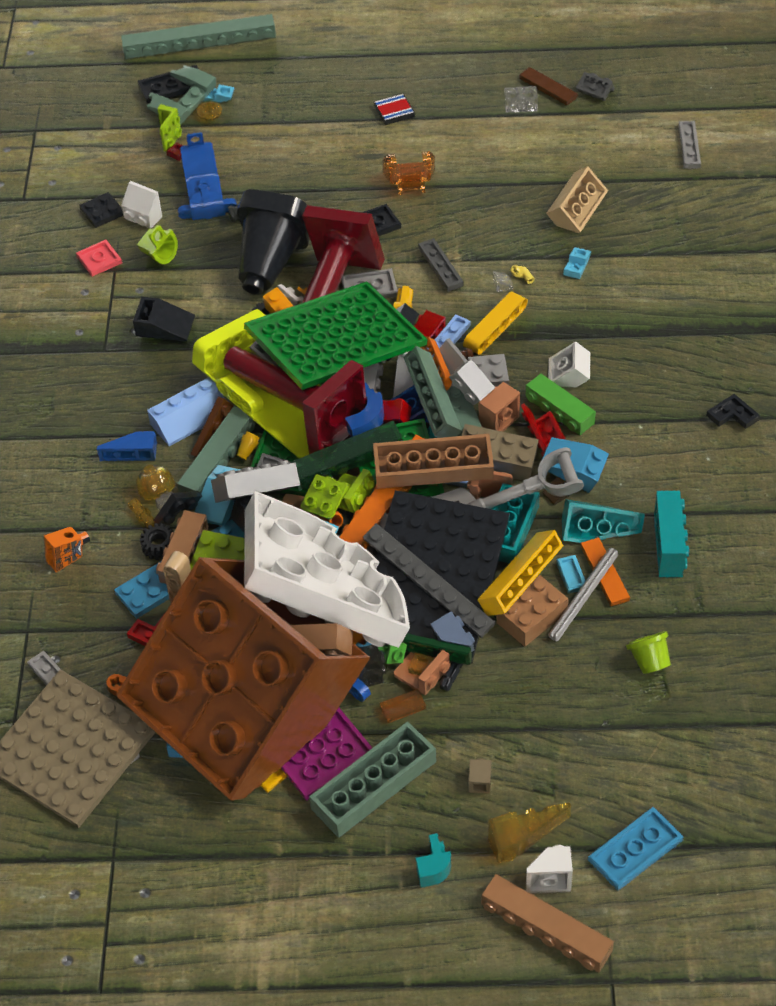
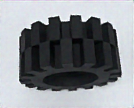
M158 523L154 524L155 527L149 525V530L145 528L143 530L144 533L140 535L142 551L146 557L149 555V559H153V557H155V560H159V557L163 559L164 549L169 546L170 536L174 531L170 529V526L167 525L165 527L162 523L160 526H158ZM156 539L165 540L159 545L151 544Z

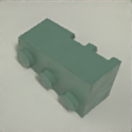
M451 386L447 390V394L462 428V432L457 436H462L465 424L482 427L474 406L465 399L464 394L458 388Z

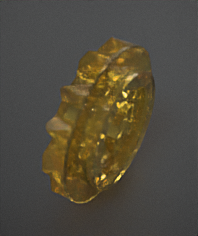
M204 102L198 106L197 115L200 119L205 118L206 121L208 119L213 121V118H218L219 115H222V107L217 102Z

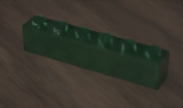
M394 421L290 462H296L300 485L297 486L298 490L308 489L316 474L323 477H334L373 461V443L403 441V437Z

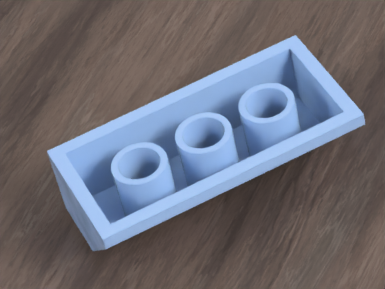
M208 377L148 409L150 425L166 444L171 446L201 430L218 396L222 398L224 396L218 390L216 383Z

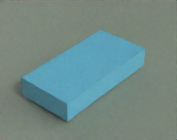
M576 555L556 559V564L567 593L578 592L585 583V578Z

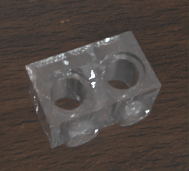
M536 86L504 88L505 112L537 111L538 96Z

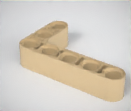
M174 551L163 567L170 603L174 600L191 571L188 557L179 551Z

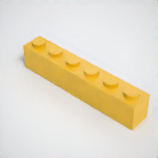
M555 530L537 532L479 597L478 601L487 616L505 614L563 547Z

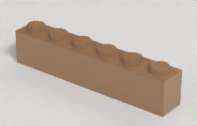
M497 874L482 894V905L488 912L502 916L507 923L515 924L521 927L526 934L540 938L545 945L559 949L567 958L578 960L588 970H595L599 973L613 952V940Z

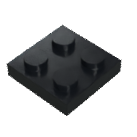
M109 192L79 205L80 210L95 228L123 216L122 207Z

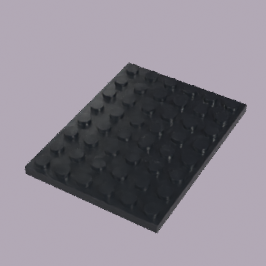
M395 490L384 530L483 611L478 599L494 581L510 513ZM378 552L376 559L380 563L376 570L383 575L393 577L405 598L410 625L407 634L438 640L432 631L431 623L446 615L449 611ZM464 624L462 627L466 633L469 631L475 640L471 661L473 663L479 636Z

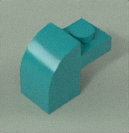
M437 833L429 835L431 855L416 857V869L420 888L441 883L448 877L451 870V851L445 852L444 842L439 841Z

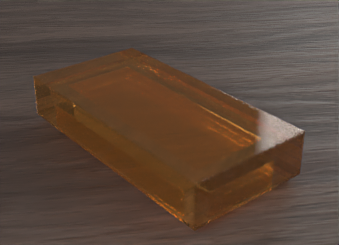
M416 689L381 702L380 708L387 723L425 710L426 704L419 690Z

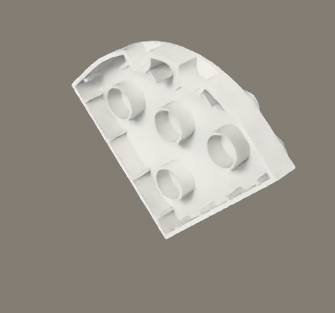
M254 491L245 509L244 589L250 591L263 603H268L272 599L285 604L287 609L296 616L306 618L311 614L324 619L326 624L338 623L348 629L361 633L363 638L374 646L382 647L387 643L399 648L410 629L407 606L402 591L394 578L383 575L376 570L380 562L359 543H350L339 538L335 533L337 528L292 505Z

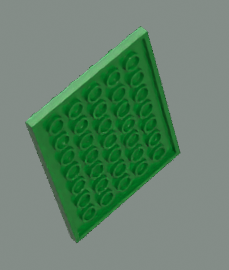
M367 281L244 323V329L301 390L326 382L350 360L363 365V368L412 351L415 346L423 347L427 345L428 340Z

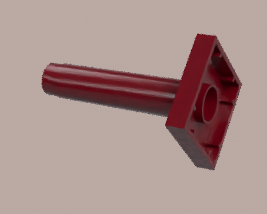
M306 206L302 216L316 259L319 262L302 303L336 292L347 265L381 270L385 258L372 214Z
M237 346L230 348L223 361L224 368L234 375L303 411L309 457L319 463L327 459L350 438L345 418L361 412L367 405L363 365L353 360L344 365L322 386L315 385L301 390L281 367Z

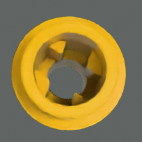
M246 431L245 435L243 434L237 456L247 460L259 444L260 438Z

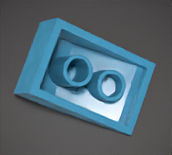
M552 437L543 458L560 448H569L572 452L570 459L577 477L584 483L582 490L590 493L600 478L609 453L590 444ZM559 463L552 466L548 471L565 480Z

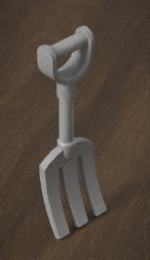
M565 447L546 455L539 464L537 475L488 497L475 499L470 492L460 487L433 496V498L491 509L527 493L530 495L544 488L553 496H568L583 489L584 483L578 479L570 459L572 455L571 450ZM557 463L560 464L565 477V484L553 485L546 481L547 472Z

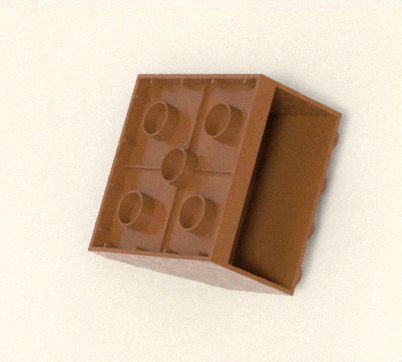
M199 557L116 696L230 801L245 799L328 725L370 657L354 643H352V655L326 656L290 626L326 624L324 619L311 614L306 618L296 616L287 609L285 604L272 599L268 603L260 601L250 591L244 589V560Z

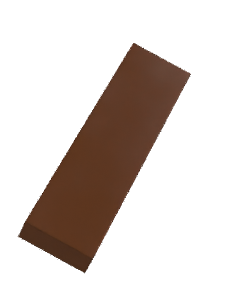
M531 67L519 74V79L565 105H569L577 99L578 94Z

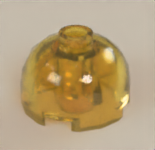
M158 465L145 466L136 480L137 490L140 497H143L144 500L160 498V493L166 490L170 492L176 484L169 470Z

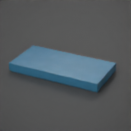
M652 807L589 855L588 861L619 891L682 842L684 837Z

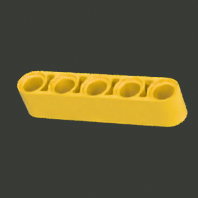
M512 291L509 292L465 337L463 347L472 349V352L481 355L525 310L528 300Z

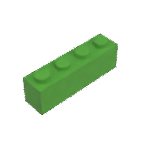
M539 374L526 385V398L530 402L539 406L544 412L551 411L558 422L563 423L578 435L583 434L595 424V410L543 374Z

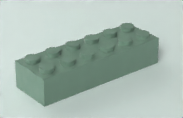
M407 721L309 796L311 810L340 838L436 762V748Z

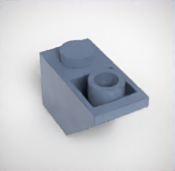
M452 611L431 623L432 631L439 641L470 647L471 652L474 651L473 643L475 640L469 631L467 633L462 628L464 624L458 615L455 617Z

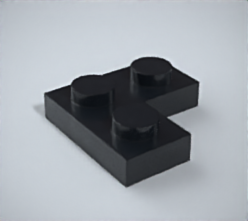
M735 394L707 410L706 416L717 426H721L733 418L746 429L760 419V415Z
M199 491L172 493L153 521L158 523V526L161 523L164 525L172 524L180 511L196 508L202 495Z

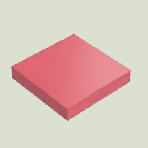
M107 240L76 253L77 258L92 277L122 264V259Z

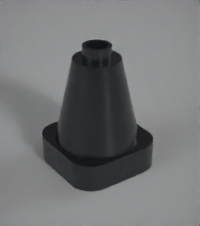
M248 189L243 192L237 209V215L242 226L238 278L243 283L242 288L246 292L260 295L263 290H269L295 249L302 250L308 247L310 238L302 216L307 204L301 199L291 195L256 189Z

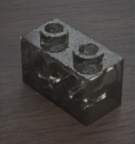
M374 645L360 647L370 659L358 676V679L366 684L367 687L384 683L383 675L386 674L383 651H379L378 646Z

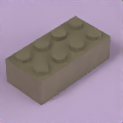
M469 424L464 425L462 436L490 434L494 471L511 474L513 479L522 481L531 477L539 439Z

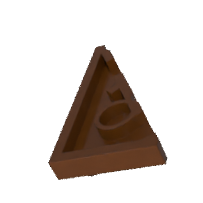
M218 396L191 452L192 456H198L234 407L226 399Z

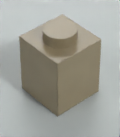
M483 758L470 759L469 793L490 794L492 760Z

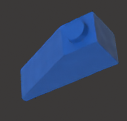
M155 431L131 433L97 446L100 461L155 460L157 439Z

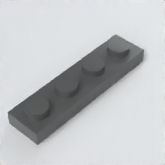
M434 238L418 243L419 250L448 292L464 286V281Z

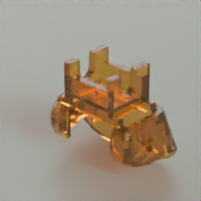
M429 151L422 152L423 162L396 164V155L388 154L382 160L383 175L391 184H398L399 195H402V191L418 189L425 193V182L430 181L435 172V156Z

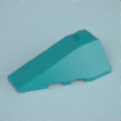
M565 499L562 514V540L582 543L598 537L600 540L611 537L642 533L645 513Z

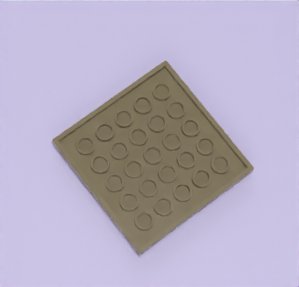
M60 669L0 740V779L80 828L156 732L134 712Z

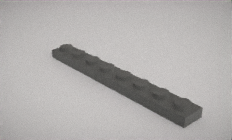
M377 523L363 536L364 541L449 612L452 611L455 617L458 615L463 624L481 639L495 625V621Z

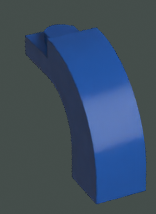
M365 383L366 407L361 412L345 418L347 432L353 443L373 435L384 420L381 392L375 393L373 388L370 389L367 383Z

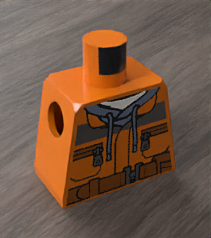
M68 527L44 535L46 562L55 572H58L82 557V545L90 542L88 534L85 531L77 534L72 527Z

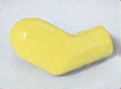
M513 265L510 269L514 277L524 278L528 284H532L535 280L526 267Z

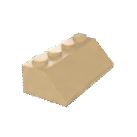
M587 166L574 172L546 214L556 226L580 233L608 190Z

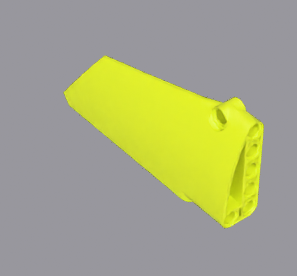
M259 309L253 310L198 339L193 346L192 363L216 383L218 390L307 466L331 475L337 449L322 463L309 457L303 411L224 368L223 361L230 348L237 346L251 352L249 347L256 342L244 329V323L266 315Z

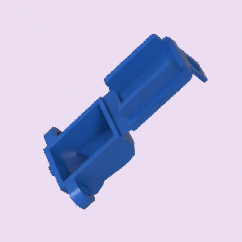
M202 132L187 134L188 145L182 146L180 151L190 204L180 206L178 208V215L181 219L192 218V220L224 216L228 212V206L235 207L237 203L233 198L223 199L213 145L211 142L204 143ZM193 137L200 138L197 142L191 141Z

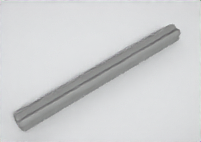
M613 548L607 550L549 632L550 639L559 641L618 557L617 550Z

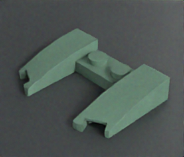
M185 65L182 69L170 72L171 76L192 87L177 103L151 92L149 95V99H152L151 104H147V109L158 114L157 108L160 104L177 108L180 125L217 86L216 77Z

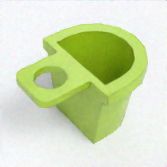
M156 225L154 229H149L137 243V246L143 253L152 257L155 262L167 264L174 259L177 253L178 240L172 229L163 230L160 225Z
M667 631L641 637L626 645L627 650H631L643 674L655 672L671 665L666 641L668 637Z

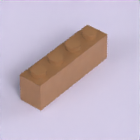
M184 510L182 516L178 518L177 528L175 532L171 533L169 546L165 547L163 559L156 568L160 583L166 584L163 567L174 551L184 553L191 563L202 531H207L208 529L207 516L205 514Z

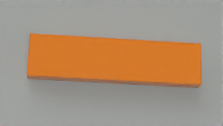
M599 537L581 543V549L592 570H594L605 555L606 550ZM612 564L599 582L611 607L630 601V596Z

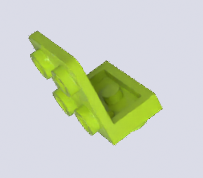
M160 104L157 108L160 120V135L163 151L166 152L180 138L182 129L177 108Z
M363 469L358 477L345 473L339 478L338 482L344 481L350 484L351 487L343 497L338 508L352 513L360 509L365 498L376 485L369 470Z
M316 474L300 507L306 512L330 520L334 517L351 485L344 481L338 482L329 476L323 477Z

